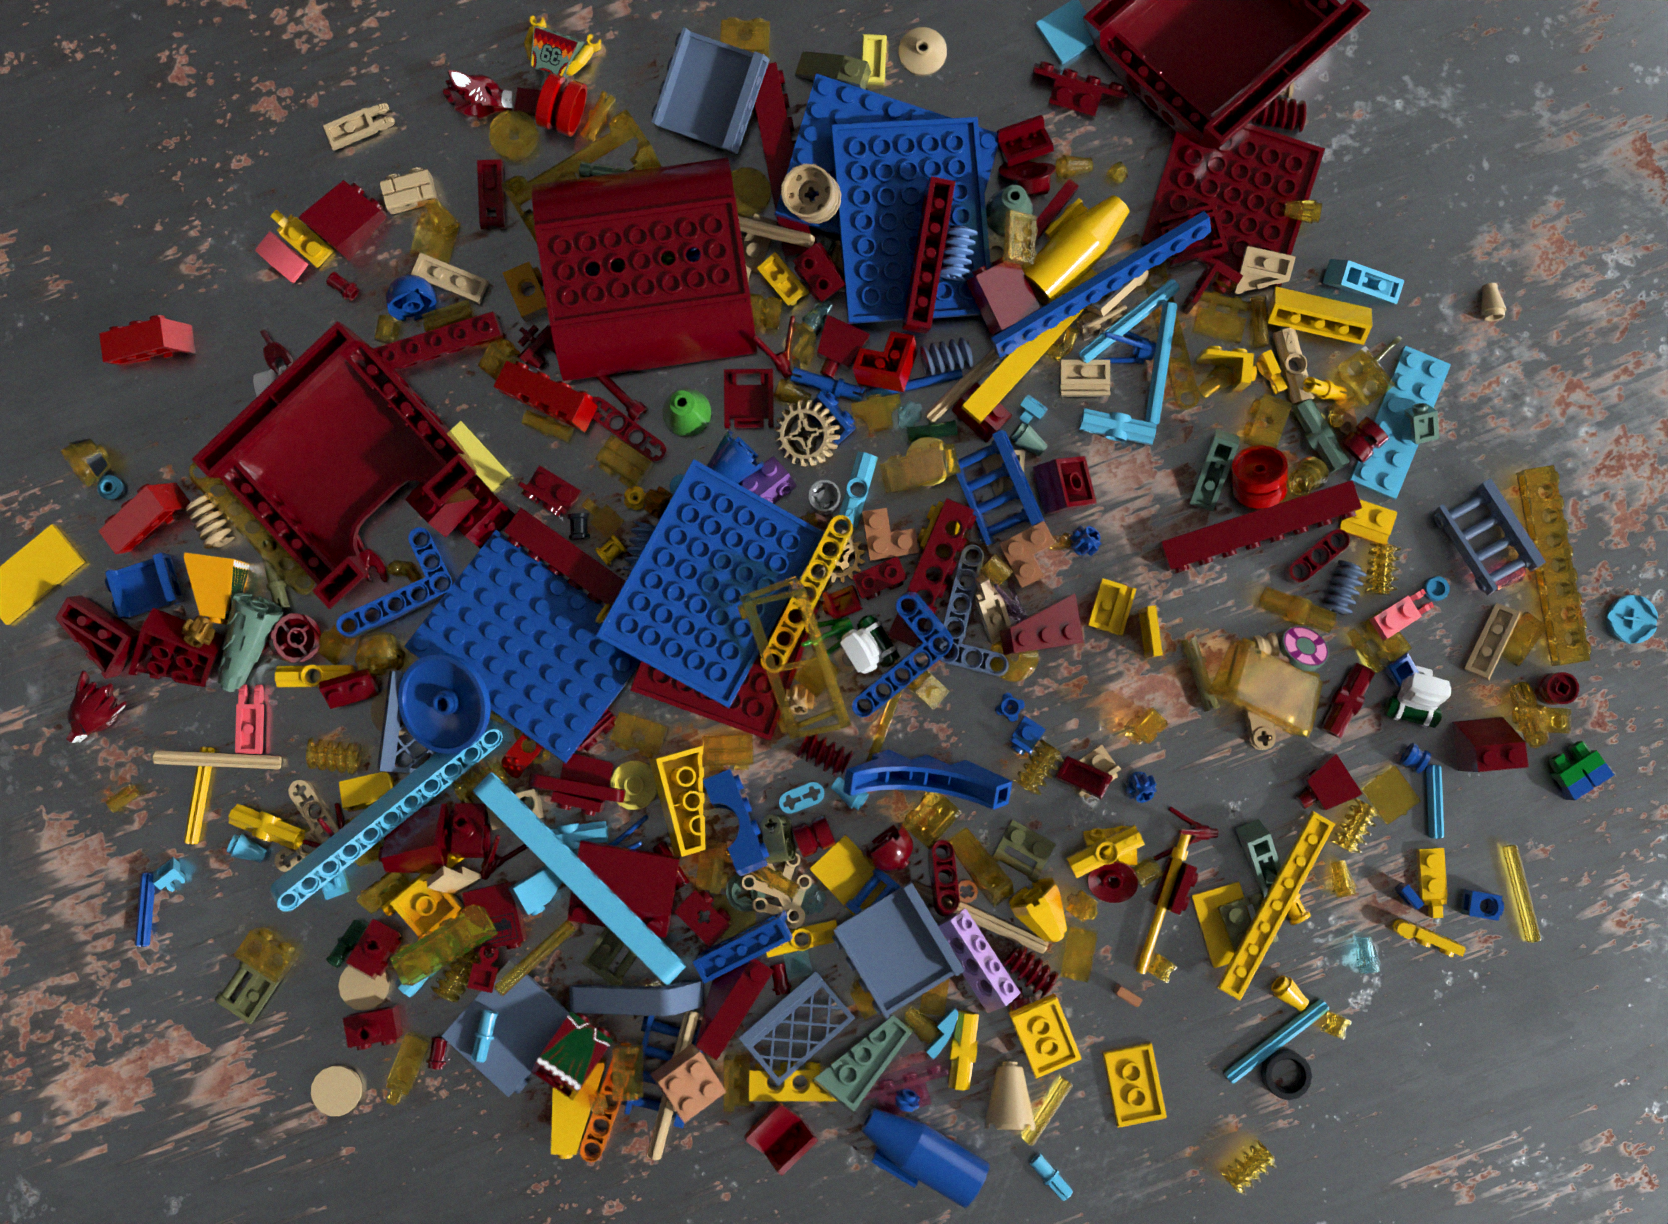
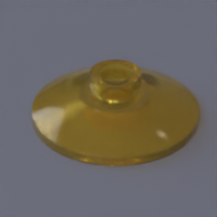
M1001 641L993 644L990 651L1003 654ZM1038 650L1018 653V661H1012L1010 655H1004L1008 660L1009 669L1000 678L1011 682L1022 681L1028 678L1038 665ZM995 658L991 661L990 665L993 671L1003 669L1004 661L1002 659Z

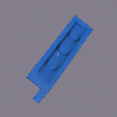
M785 910L699 953L692 962L703 983L705 984L790 941L793 936L785 923L788 917Z

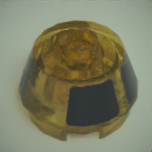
M90 438L67 443L68 446L60 450L65 461L68 460L78 479L87 487L94 483L98 484L111 468L106 459L109 455L100 444L96 445Z

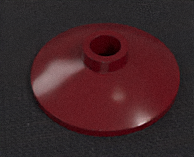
M1115 861L1112 864H1105L1091 871L1088 875V886L1093 895L1098 899L1109 903H1120L1130 899L1136 893L1138 877L1133 868L1128 864Z

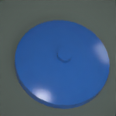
M449 653L431 654L411 664L400 682L398 704L402 720L413 738L427 749L443 754L457 753L474 745L487 729L491 711L489 693L480 674L466 660Z

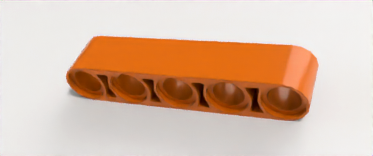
M625 1039L620 1042L614 1052L580 1146V1156L586 1162L597 1161L606 1147L639 1056V1045L633 1039ZM625 1046L632 1048L633 1057H624L621 1053V1048ZM616 1070L623 1072L625 1080L621 1082L614 1080L612 1073ZM608 1094L613 1095L616 1099V1104L612 1106L607 1105L604 1101V1096ZM599 1118L604 1119L607 1122V1128H597L595 1120ZM588 1143H595L599 1151L597 1153H590L586 1145Z

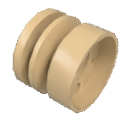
M802 164L794 167L786 175L782 183L781 195L785 206L801 220L807 223L820 224L828 221L837 213L841 204V191L838 183L823 168L814 164ZM814 192H817L819 196H816L815 201H812L810 197L814 196Z

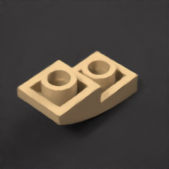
M443 866L427 879V888L445 893H461L480 880L481 874L462 866L456 871Z

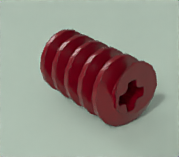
M1276 97L1252 118V124L1256 122L1257 118H1260L1261 126H1264L1266 121L1270 120L1271 128L1274 127L1277 121L1279 122L1280 129H1283L1285 124L1289 123V131H1293L1295 125H1298L1299 133H1301L1307 117L1306 102L1301 100L1297 104L1295 99H1290L1287 103L1285 97H1281L1279 100Z
M808 732L797 752V757L800 758L806 753V762H810L815 758V767L824 763V772L832 767L833 777L840 772L842 776L854 752L850 751L844 755L845 747L841 746L836 751V742L833 741L827 746V737L824 736L818 741V732L809 736Z
M1022 945L1019 948L1017 946L1006 957L1002 965L1003 967L1011 965L1010 974L1018 971V981L1024 977L1027 978L1024 985L1026 988L1034 984L1033 994L1041 990V999L1056 983L1058 973L1056 971L1049 973L1051 967L1048 964L1041 967L1043 960L1041 958L1034 960V952L1031 951L1026 954L1027 946Z

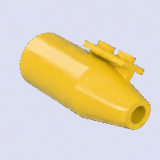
M1111 195L1090 209L1086 208L1083 205V201L1078 198L1073 204H1069L1066 207L1064 213L1056 221L1049 224L1045 231L1048 243L1022 268L1037 301L1045 306L1069 292L1105 255L1129 214V208L1119 197Z

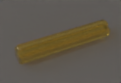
M1061 1077L1036 1114L1034 1118L1035 1130L1030 1131L1029 1125L1023 1134L1022 1139L1027 1144L1035 1145L1073 1085L1066 1078Z

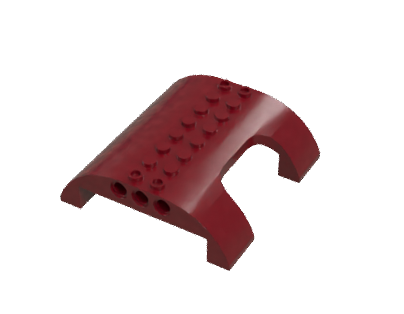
M339 321L333 324L192 458L193 462L208 478H220L313 579L317 586L312 592L328 609H331L367 576V569L357 545L359 529L364 521L401 486L410 481L423 482L425 484L422 487L424 492L438 507H441L477 473L476 467L464 447L439 417L371 346Z

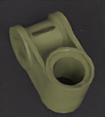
M785 815L765 816L761 822L763 842L769 852V857L766 858V861L772 864L794 860L796 848L793 841L791 820Z

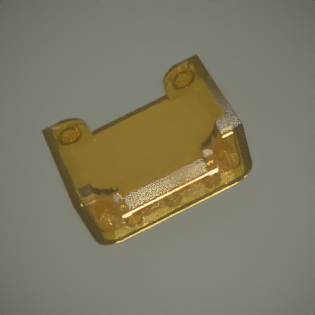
M1242 638L1241 641L1232 640L1207 694L1217 699L1222 697V699L1229 701L1230 704L1240 706L1276 724L1277 727L1283 728V731L1293 736L1309 738L1313 729L1323 681L1319 679L1320 675L1313 671L1304 672L1256 648V643L1249 639Z

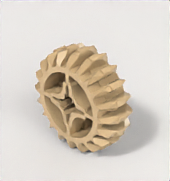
M804 400L798 401L797 405L791 403L789 404V410H782L784 418L779 417L776 420L781 424V427L774 428L775 432L780 433V436L775 437L774 440L782 442L778 450L786 449L784 458L787 459L793 456V464L798 463L799 460L803 467L807 466L808 462L811 466L817 465V461L824 463L826 461L825 456L831 457L833 455L830 449H837L838 447L833 440L840 439V435L834 434V430L840 429V426H833L832 422L836 418L834 416L828 417L830 413L828 408L822 411L823 403L818 402L815 406L813 400H808L806 404ZM808 414L815 416L822 426L814 425ZM799 415L800 420H798L797 430L791 432L792 423ZM805 430H810V432L817 431L811 434V436H798L799 433H803ZM820 434H824L822 445L815 451L817 437ZM792 440H798L802 444L803 449H806V452L798 449Z

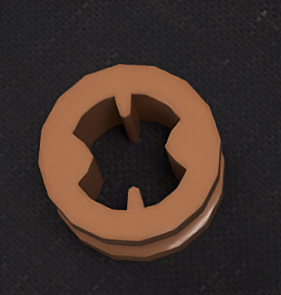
M967 879L959 881V890L962 885L964 887L968 885L973 887L970 889L973 891L971 896L966 895L962 897L960 895L962 891H959L960 901L969 903L975 900L978 895V889L973 881Z

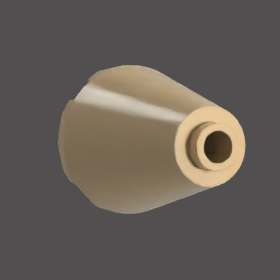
M1003 1062V1066L997 1067L984 1129H990V1124H995L996 1130H1024V1125H1030V1131L1035 1130V1121L1023 1067H1018V1062Z

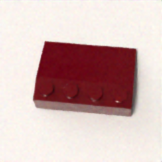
M581 840L577 857L657 936L666 938L671 924L680 857ZM571 890L567 921L609 928Z

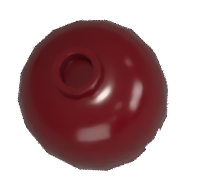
M299 613L286 614L273 626L268 635V644L272 653L280 660L290 663L304 662L312 658L319 650L321 631L317 623L307 615Z
M898 823V828L892 825L872 840L874 846L870 850L866 847L863 852L864 857L874 868L881 871H892L894 869L900 871L910 862L908 858L913 851V841L904 826Z

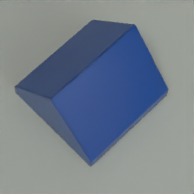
M1405 653L1388 665L1385 673L1400 687L1403 680L1414 673H1419L1409 653Z

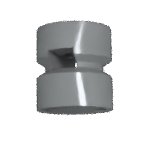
M830 480L815 482L809 490L810 506L819 515L827 516L833 514L840 505L841 493L839 487Z

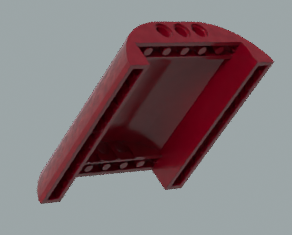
M1102 0L1083 16V21L1100 54L1115 74L1134 94L1186 139L1202 147L1214 149L1222 146L1369 16L1371 10L1359 0H1346L1343 4H1340L1337 0Z

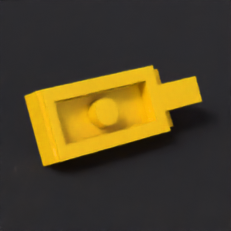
M276 209L270 215L280 225L277 229L280 236L317 268L334 252L329 245L292 214L286 218Z
M1444 848L1417 849L1420 899H1422L1424 905H1428V917L1443 918V904H1447L1448 898Z

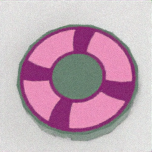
M1290 627L1280 639L1279 646L1284 657L1286 655L1290 660L1289 663L1300 670L1315 671L1328 660L1329 649L1327 643L1321 635L1308 627Z

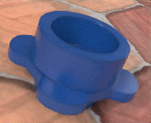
M1005 693L1002 696L1001 704L996 707V713L1008 717V720L1011 722H1015L1018 720L1020 710L1025 707V703L1021 699L1017 700L1012 697L1011 693ZM1009 705L1013 707L1011 710L1008 709Z
M900 1088L896 1090L898 1095L895 1097V1104L899 1109L912 1112L914 1109L919 1108L918 1101L920 1097L914 1091Z

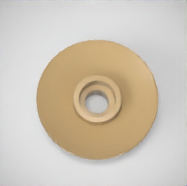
M919 27L910 30L902 38L899 45V58L902 65L909 72L916 75H929L939 70L945 62L947 55L946 43L937 31L927 27ZM920 45H925L928 49L926 51H921L918 47Z

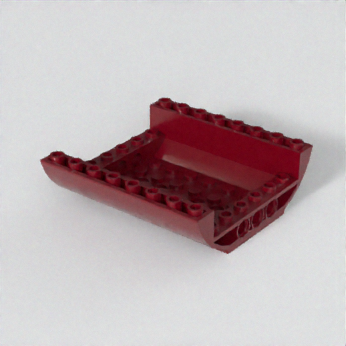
M728 157L532 185L534 227L548 317L563 381L757 353V344L752 338L755 335L751 296ZM691 248L699 250L701 254L696 262H690L686 258V252ZM663 253H673L676 257L675 262L669 266L664 265L661 262ZM615 259H621L625 262V269L620 273H616L611 269V263ZM594 262L600 266L598 275L589 276L586 273V267L589 263Z

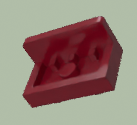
M1042 115L997 130L998 148L1008 167L1054 151V144L1045 129Z
M976 382L952 408V412L987 443L993 437L992 434L996 433L1012 417V414L999 403L980 424L961 407L981 386Z
M893 557L853 575L859 596L862 599L866 597L867 600L881 595L880 591L889 587L890 590L902 586V581L908 579L898 557Z
M363 669L319 682V690L329 708L333 709L378 696V679L376 676H371L368 669Z
M1171 857L1167 859L1152 903L1156 906L1173 859ZM1182 862L1167 906L1168 911L1180 915L1182 910L1185 911L1190 901V897L1187 896L1190 887L1195 886L1198 879L1197 867Z

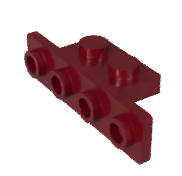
M1041 61L1040 64L1035 63L1034 73L1056 79L1049 99L1051 104L1095 116L1102 93L1123 99L1127 98L1128 90L1124 89L1125 86L1120 83L1111 82L1110 85L1101 82L1099 77L1087 75V78L1078 76L1077 71L1069 68H1064L1063 71L1054 69L1055 65L1045 61Z

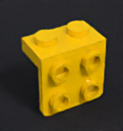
M1208 346L1207 349H1203L1196 357V363L1234 367L1232 391L1242 392L1251 384V381H1255L1257 367L1253 366L1254 354L1247 353L1246 349L1234 348L1232 351H1224L1220 346Z

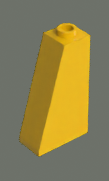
M600 1059L573 1101L553 1088L552 1155H558V1158L569 1159L580 1150L606 1069L607 1059Z

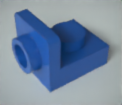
M1024 716L1008 741L1013 743L1011 748L1019 754L1024 755L1025 752L1031 754L1046 729L1027 716Z

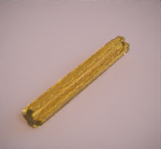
M1515 844L1504 846L1503 852L1526 941L1529 943L1538 942L1541 940V934L1518 846Z
M567 920L495 984L494 989L496 992L504 996L575 931L574 925Z

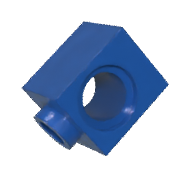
M1464 889L1461 914L1499 921L1504 911L1503 896ZM1486 899L1488 902V907L1485 911L1482 912L1480 909V903L1482 900Z

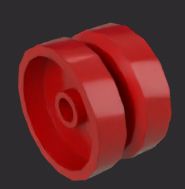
M554 73L549 74L539 95L535 116L536 124L548 130L556 125L558 133L569 137L573 136L584 112L587 98L586 84L575 80L567 84L565 77Z
M1265 445L1250 446L1241 450L1234 457L1232 462L1233 494L1238 502L1247 507L1261 509L1272 507L1285 498L1288 491L1287 458L1280 450Z

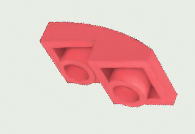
M270 231L255 249L263 259L292 283L296 282L309 265L296 251L289 248L277 235Z

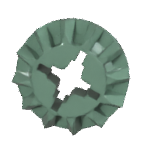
M752 872L743 876L736 874L727 883L726 896L728 902L738 911H753V900L759 897L765 899L766 894L755 890H750L749 892L752 901L746 896L737 899L741 893L739 883L744 876L752 875L756 880L763 882L758 875ZM746 878L744 884L746 887L752 886L753 881L751 878ZM761 900L756 902V908L763 903Z

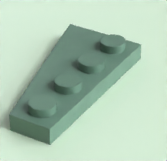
M893 1015L812 1081L853 1113L913 1030Z

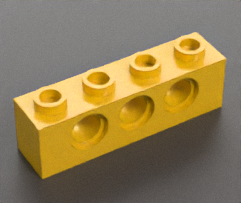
M756 1062L755 1066H750L749 1101L837 1100L812 1081L829 1067L820 1066L819 1062H806L805 1066H800L777 1087L769 1084L768 1078L770 1075L759 1062ZM781 1062L780 1066H773V1072L781 1077L787 1072L788 1062ZM791 1062L790 1068L795 1065L794 1062ZM798 1075L804 1076L807 1079L806 1085L802 1087L796 1086L793 1082L794 1077Z

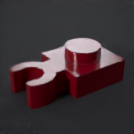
M482 945L479 950L481 963L473 962L467 988L492 993L498 967L491 965L498 958L499 951L495 948L494 954L491 957H486L484 955L485 946Z

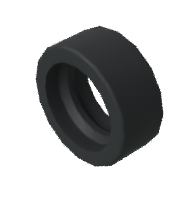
M1280 1049L1263 1061L1261 1077L1266 1088L1275 1096L1285 1100L1298 1099L1307 1092L1311 1086L1312 1071L1306 1059L1293 1050ZM1285 1059L1297 1063L1301 1071L1300 1081L1290 1089L1278 1087L1272 1079L1273 1067L1276 1063Z

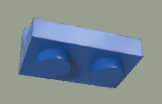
M820 391L813 400L814 406L818 402L823 403L822 411L828 408L830 411L828 417L834 416L836 418L832 424L833 426L839 425L840 429L834 430V434H838L841 437L838 440H833V442L839 445L857 428L853 424L855 420L846 410L843 412L837 405L839 401L831 392ZM808 414L814 425L822 426L815 416Z

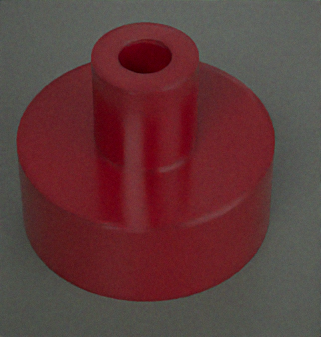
M1017 987L1020 994L1007 1005L1009 1011H1014L1032 1003L1030 995H1023L1022 987Z

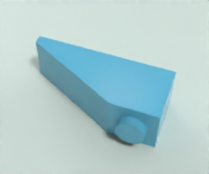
M1330 259L1323 283L1349 292L1397 304L1404 280L1349 260Z
M578 849L571 850L576 856H578ZM545 865L510 886L508 890L522 914L535 916L545 909L544 905L551 901L563 881Z

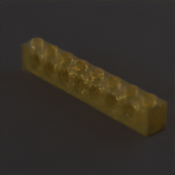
M1554 465L1517 472L1516 476L1527 534L1546 561L1541 567L1534 570L1551 666L1590 661L1591 645L1587 641L1585 634L1587 623L1582 616L1580 607L1582 606V597L1577 591L1576 582L1578 574L1572 564L1573 548L1568 542L1567 537L1569 526L1567 520L1564 519L1562 510L1564 508V499L1559 494V474L1555 471ZM1539 487L1545 490V498L1539 496ZM1544 511L1550 516L1548 523L1543 519ZM1549 535L1554 539L1553 547L1547 542ZM1553 559L1559 564L1558 571L1552 568ZM1558 584H1560L1563 587L1562 596H1560L1556 591V586ZM1562 608L1566 609L1568 613L1566 620L1561 617ZM1567 633H1570L1572 636V643L1570 645L1565 640Z

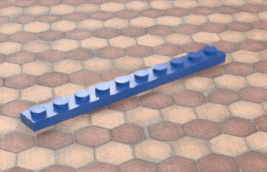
M1205 211L1201 212L991 338L995 352L1000 358L1014 352L1018 347L1034 340L1046 330L1056 327L1061 321L1076 315L1088 305L1098 302L1108 293L1118 290L1123 284L1133 278L1140 277L1145 271L1155 265H1160L1165 259L1175 253L1182 252L1195 241L1205 238L1211 233L1210 217Z

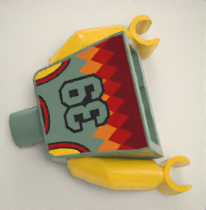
M535 15L530 17L531 27H529L526 34L524 47L527 58L531 62V67L542 71L539 85L542 87L551 73L565 78L573 76L586 65L594 52H598L601 49V39L596 44L591 43L593 34L587 36V45H584L585 42L546 28L544 17L541 18L539 23H536Z

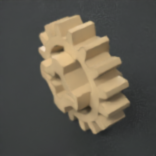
M854 534L851 535L848 541L849 545H846L842 552L845 553L843 562L840 563L838 561L835 566L840 568L843 573L832 572L830 576L832 583H835L836 578H840L843 584L845 583V577L848 576L853 580V572H861L858 564L862 565L865 563V560L860 559V556L865 554V550L858 549L862 544L861 541L853 542ZM833 543L825 545L829 550L828 556L834 555V552L837 551V546ZM855 552V562L850 567L848 558ZM819 565V566L815 569V571H816L817 573L823 571V572H824L823 576H824V575H825V568H824L823 566Z

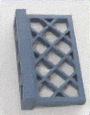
M389 671L377 765L379 771L412 773L417 768L410 767L414 764L418 767L421 766L418 761L426 754L435 755L432 750L427 749L417 758H414L407 747L416 740L413 738L404 745L398 738L399 731L405 727L404 723L400 726L402 717L398 704L399 686L405 672ZM398 743L402 746L399 750H397ZM405 750L413 761L405 767L395 766L396 756Z
M815 971L739 1039L779 1086L851 1023L855 1017ZM821 987L829 994L828 1005L813 1004L814 993ZM811 997L810 1004H803L807 999ZM831 998L838 1006H831ZM799 1006L810 1007L809 1022L794 1021L795 1010ZM813 1007L828 1008L827 1024L812 1023ZM831 1009H841L848 1017L840 1025L829 1024ZM792 1013L791 1021L784 1020ZM780 1023L791 1024L790 1039L775 1038L776 1026ZM794 1024L809 1025L808 1041L793 1039ZM812 1025L826 1027V1038L821 1042L810 1041ZM829 1027H837L829 1034ZM772 1031V1038L765 1037ZM760 1040H771V1055H759L754 1046ZM775 1041L789 1042L788 1057L773 1056ZM792 1042L807 1043V1054L802 1059L791 1058ZM810 1044H818L810 1051ZM763 1058L770 1059V1067ZM773 1059L788 1060L787 1072L780 1078L772 1070ZM791 1061H798L793 1067L790 1068Z

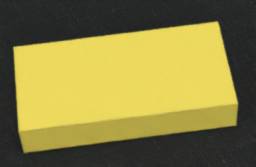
M863 34L861 60L868 61L871 70L867 85L884 86L887 35Z

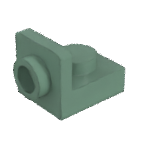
M1417 403L1412 408L1404 410L1405 415L1410 418L1411 438L1414 444L1440 439L1437 410L1426 403Z

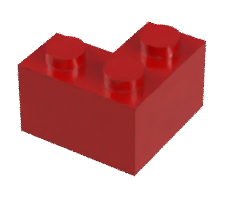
M890 331L883 352L860 348L853 366L857 383L904 393L918 352L914 335Z

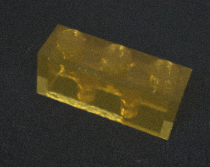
M944 441L930 443V448L925 450L923 448L909 450V455L904 457L901 454L888 457V462L879 465L886 493H900L961 473L954 444H944Z

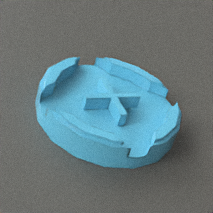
M1625 595L1614 600L1609 606L1606 614V625L1611 635L1618 641L1626 644L1641 643L1648 640L1656 632L1658 613L1654 605L1647 598L1637 595Z

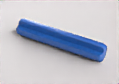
M144 872L140 875L134 943L138 947L149 946L151 940L155 894L152 872Z

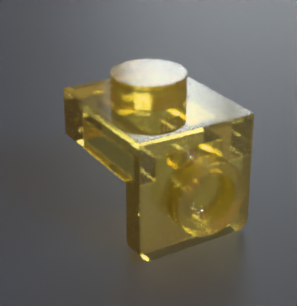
M500 338L489 344L477 366L497 380L506 360L511 362L512 359L519 356L520 351L509 340Z
M928 671L923 672L906 686L933 710L950 692Z

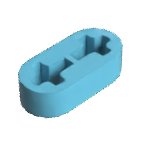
M809 782L782 794L779 806L785 813L792 814L821 802L824 798V788L817 782ZM810 786H813L814 789L819 788L821 792L817 794V800H813L812 797L804 799L802 795L809 792ZM790 795L791 798L800 796L801 801L794 804V809H790L789 806L785 807L783 805L786 801V796Z

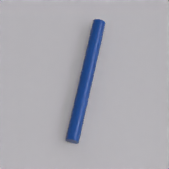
M957 369L908 380L904 391L962 379V370ZM878 387L865 389L867 399L898 392Z

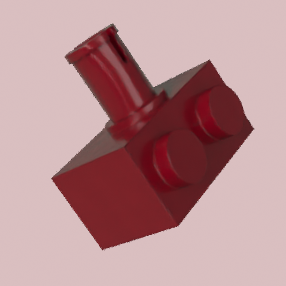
M455 803L454 811L450 812V825L453 826L452 835L448 836L447 843L448 850H451L455 858H485L489 817L485 804Z
M373 918L347 959L346 964L373 980L377 976L381 977L388 967L389 963L386 962L391 953L395 954L401 946L402 941L399 940L401 938L400 933Z
M398 1005L353 1013L343 1017L347 1047H356L357 1051L371 1048V1044L381 1042V1046L394 1044L396 1039L403 1035Z

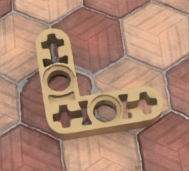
M296 780L292 782L289 786L288 794L311 828L310 831L305 833V839L323 844L330 837H325L323 834L325 832L321 825H316L318 818H312L309 815L310 806L316 804L321 808L319 817L322 819L327 817L328 820L325 822L329 827H333L334 834L339 831L338 822L309 781ZM297 786H305V796L307 798H311L313 796L314 800L307 802L303 806L302 802H305L307 800L303 795L297 796L296 792L299 790ZM302 845L296 851L285 847L276 854L274 863L280 871L287 872L301 860L300 856H296L290 860L291 866L289 864L283 865L282 861L285 859L283 855L290 856L297 852L304 859L310 853L304 852Z

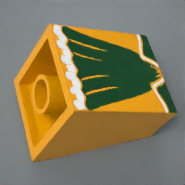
M184 552V561L199 615L208 617V620L212 623L227 625L233 596L238 593H245L250 564L230 558Z

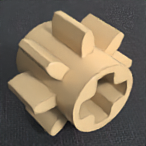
M795 684L791 690L786 689L784 706H789V711L793 714H806L808 709H813L815 693L810 692V688L804 684Z

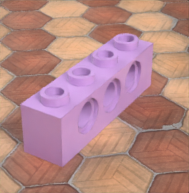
M966 908L947 916L938 924V927L965 970L962 973L987 1013L1007 1006L1020 994L1015 983Z

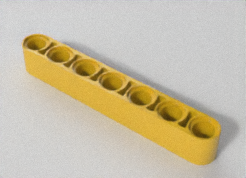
M837 515L830 521L761 657V665L766 671L773 673L781 671L792 653L852 535L853 525L848 517ZM839 521L848 523V530L843 534L835 532V525ZM828 543H833L837 546V551L832 556H826L823 552L825 545ZM821 565L825 568V575L819 579L814 578L812 575L813 568ZM804 588H812L814 591L813 598L809 601L802 600L801 591ZM793 610H800L803 617L799 623H792L789 616ZM783 632H788L791 635V642L786 646H782L778 642V637ZM772 654H776L780 659L779 665L775 668H770L767 664V658Z

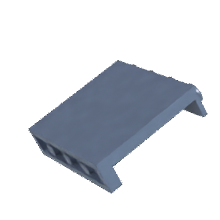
M683 27L681 33L676 37V49L673 57L668 61V73L666 79L660 85V98L658 104H655L652 109L651 117L653 119L651 123L738 154L770 59L764 54L755 51L753 53L691 32Z
M911 881L834 927L835 935L832 936L834 942L839 949L844 947L848 954V957L845 958L852 971L857 969L862 977L858 980L865 993L870 991L875 999L871 1002L878 1015L883 1013L886 1019L890 1017L889 1014L953 975L958 976L965 971Z
M514 957L497 973L493 992L481 991L442 1035L448 1043L507 1097L513 1092L518 1095L528 1084L525 1078L531 1073L535 1062L570 1013L519 967L521 963ZM482 1010L495 1011L498 1013L492 1034L495 1037L490 1042L486 1061L476 1062L471 1059L476 1039L474 1032L478 1031Z

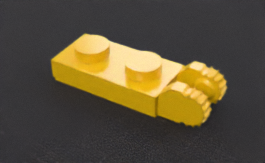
M1396 918L1392 922V929L1398 935L1406 939L1416 937L1415 941L1426 947H1430L1431 944L1440 947L1438 951L1447 956L1453 957L1454 954L1463 957L1466 948L1459 942L1407 920Z

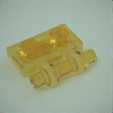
M1204 291L1200 301L1208 302V308L1199 307L1197 309L1192 333L1240 344L1247 318L1237 316L1238 311L1248 312L1251 303L1243 301L1241 297L1234 296L1230 298L1220 295V292L1212 291V293ZM1217 305L1229 307V314L1216 311Z
M1378 609L1360 623L1365 633L1359 635L1355 628L1347 633L1352 641L1351 645L1354 649L1358 648L1365 658L1364 662L1368 667L1371 666L1376 673L1381 672L1385 668L1379 661L1383 657L1389 663H1393L1412 649L1400 631L1382 641L1369 619L1384 611L1383 609ZM1370 639L1379 648L1375 653L1366 644Z

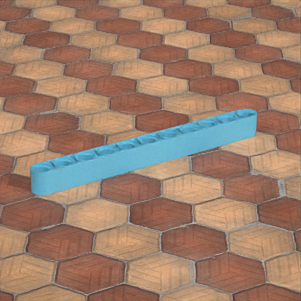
M489 719L487 729L474 745L452 754L437 752L271 885L270 893L278 908L282 911L295 909L501 743L503 735L492 720Z
M490 772L473 789V792L665 984L669 985L686 967L681 959L495 774Z

